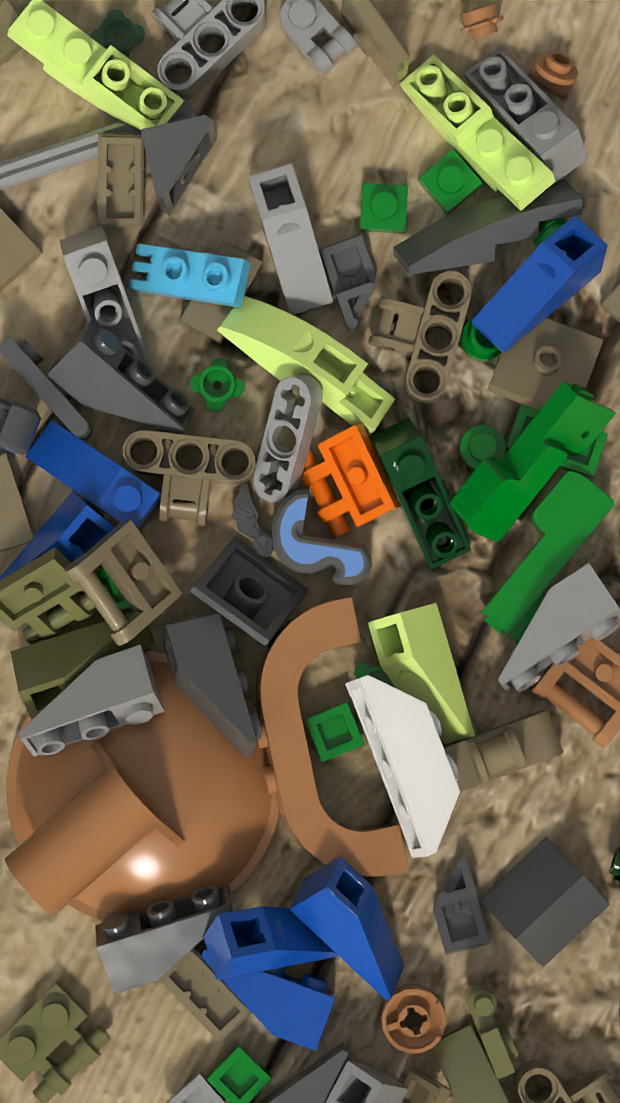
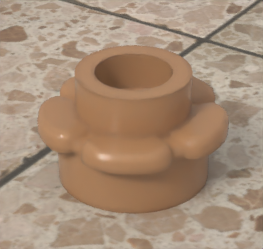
M495 3L460 14L464 28H461L460 31L462 33L470 31L472 39L480 38L498 32L496 22L502 21L504 17L503 15H498Z

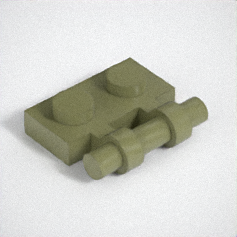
M56 547L0 580V620L12 631L25 623L29 624V626L23 629V636L29 644L36 643L43 638L47 640L59 635L62 632L63 626L73 620L82 621L93 615L94 608H96L87 594L81 591L82 587L78 582L73 583L64 572V569L71 562ZM57 604L61 605V607L54 610L53 612L49 610Z
M58 981L0 1038V1060L22 1082L35 1069L43 1076L44 1080L33 1090L35 1097L42 1103H47L56 1093L62 1095L72 1085L70 1079L86 1063L92 1065L101 1056L99 1050L111 1039V1036L100 1025L88 1036L78 1028L90 1013ZM66 1040L74 1050L57 1066L48 1056Z
M482 983L473 984L466 991V1003L497 1079H501L515 1073L511 1059L519 1055L505 1023L499 1025L495 1023L493 1014L497 1008V1001L491 989Z

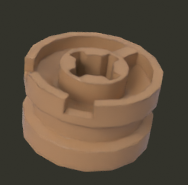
M404 984L394 990L391 999L384 1000L381 1009L382 1030L388 1042L397 1050L409 1054L423 1053L433 1048L441 1040L446 1026V1014L439 997L428 987L419 984ZM409 1009H414L415 1012L422 1015L419 1025L411 1027L405 1023L404 1020L408 1015Z

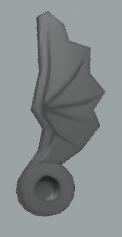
M243 483L239 488V495L232 499L235 509L231 517L237 522V530L248 537L254 538L253 547L255 553L261 557L270 556L274 550L273 540L259 527V513L252 503L248 484Z

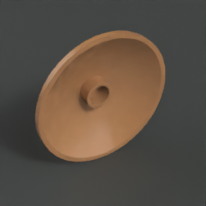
M144 651L152 663L165 712L153 715L149 721L139 725L127 724L110 730L102 738L96 740L84 739L65 746L63 750L56 754L38 755L35 757L21 741L18 733L12 749L7 773L8 813L18 847L5 858V862L27 893L45 911L53 916L68 904L84 914L104 921L116 914L129 915L145 910L151 904L160 900L174 901L190 896L197 889L205 886L219 887L228 884L231 896L247 881L268 849L279 817V808L275 793L268 795L264 784L262 767L269 766L266 748L258 749L256 744L253 755L245 758L174 684L166 653ZM247 696L244 697L248 711H255L259 719L258 710ZM30 715L27 716L20 731L32 720Z

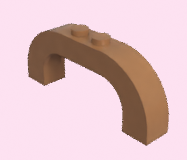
M352 597L323 603L299 614L288 622L269 644L260 663L257 675L256 702L260 719L261 739H257L256 744L258 749L266 748L269 766L262 767V774L267 794L275 793L280 815L295 841L309 855L325 865L341 856L361 876H385L409 871L400 825L390 823L367 829L352 830L338 825L327 815L319 801L298 701V685L301 675L313 658L329 649L361 643Z

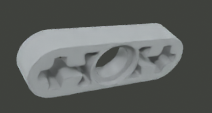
M300 373L287 377L280 381L275 390L253 475V484L256 492L268 502H278L287 498L294 491H297L300 485L323 398L319 382L309 374ZM300 387L299 395L305 398V402L297 405L298 396L293 394V389ZM293 412V416H287L286 414ZM282 426L289 427L295 434L296 445L293 450L286 449L280 442L279 432ZM282 461H289L282 465ZM278 471L277 479L283 483L279 488H276V480L271 477V473Z

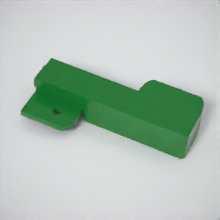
M563 381L502 460L496 458L484 459L450 501V506L474 533L494 541H500L566 459L568 454L563 448L574 453L585 451L616 413L611 408L592 399L594 395L588 389L575 383L572 385Z
M568 471L562 475L530 514L532 525L542 537L480 613L485 616L483 621L500 635L504 632L515 642L519 643L546 596L543 591L613 507L614 500L579 473Z

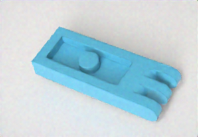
M137 244L135 253L142 257H150L151 259L150 263L133 262L131 271L147 275L146 281L129 279V290L242 308L251 263L247 260Z

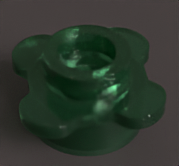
M114 9L107 13V18L102 21L99 29L92 32L91 38L105 49L112 45L129 58V52L132 48L144 41L145 31L141 25H133L130 19L125 17L123 11ZM121 33L122 39L115 40L114 35Z

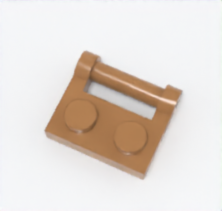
M591 638L578 647L580 653L569 662L558 667L555 663L551 664L530 692L540 700L544 697L593 734L592 740L604 748L620 729V655L602 641H595L594 638ZM564 672L614 710L606 721L556 683Z

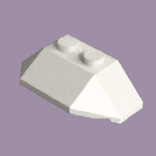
M369 675L345 683L403 831L411 857L418 858L435 854L460 793L456 782L459 778L458 769L454 760L449 755H446L441 743L442 729L437 716L432 711H429L425 702Z

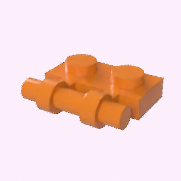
M362 423L355 424L317 444L325 460L324 462L318 464L312 449L309 450L301 481L305 488L310 487L320 508L316 513L322 525L327 523L334 539L351 532L343 516L350 512L356 527H359L401 506ZM332 475L343 497L339 501H336L326 481V478Z

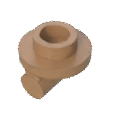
M550 51L549 53L537 55L527 76L536 85L567 99L578 76V71L573 65V60L568 55L559 51Z

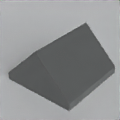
M206 115L141 129L155 194L161 212L170 216L217 141L213 119Z
M234 536L190 592L267 647L308 589L264 557L258 556L252 548Z
M547 837L480 898L481 902L542 967L546 966L610 905L579 869Z

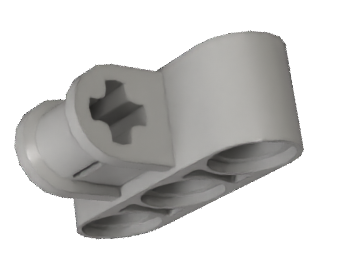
M171 0L162 9L155 8L151 12L152 17L176 43L159 61L157 71L160 82L183 100H189L194 97L262 33L266 24L264 0H222L215 8H212L206 0ZM241 6H250L257 11L255 18L248 22L238 21L234 18L233 14ZM215 36L224 41V46L216 53H207L200 48L201 43L208 37ZM178 67L187 68L191 71V77L183 84H173L167 79L173 69Z

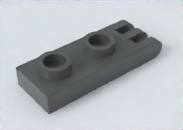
M8 336L1 342L0 353L76 437L81 440H88L93 433L92 427L67 400L71 395L54 380L48 379L37 367L43 361L41 356L26 340L17 345Z

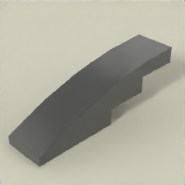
M560 180L548 187L521 211L505 195H501L474 204L431 224L394 246L393 255L408 275L494 262L497 244L538 238L539 221L582 215L583 198L566 180Z

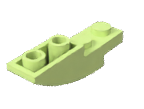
M32 0L8 29L7 36L44 63L43 70L96 107L140 131L141 129L167 124L184 103L182 98L112 45L105 49L42 0Z
M435 55L431 56L400 83L401 88L461 158L495 192L497 190L502 192L520 211L555 182L553 172L494 117L491 108Z
M244 296L242 308L233 307L217 329L219 333L280 381L300 373L313 376L321 386L322 402L350 425L362 423L368 436L375 431L395 400L393 396L363 373L368 363L350 349L309 323L264 302Z

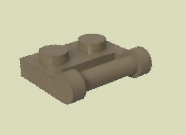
M132 520L122 521L84 555L72 561L64 569V572L73 583L78 582L110 626L112 630L109 634L118 646L132 640L183 594ZM100 564L134 610V613L129 618H126L93 570Z

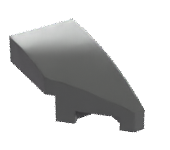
M362 234L318 249L348 331L356 328L366 302L376 286L374 283L377 276Z
M463 857L458 861L453 874L445 888L441 891L433 908L446 956L490 944L467 857Z

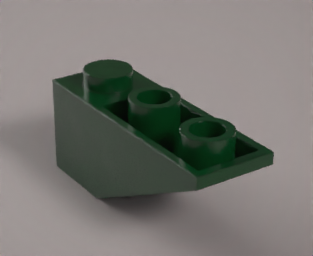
M408 417L369 436L401 504L400 508L430 570L471 551L458 517L450 506L449 496L424 438L411 419Z

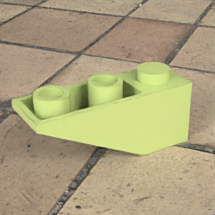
M437 603L368 622L381 668L396 689L425 702L429 711H432L437 716L442 729L441 743L446 744L475 736Z

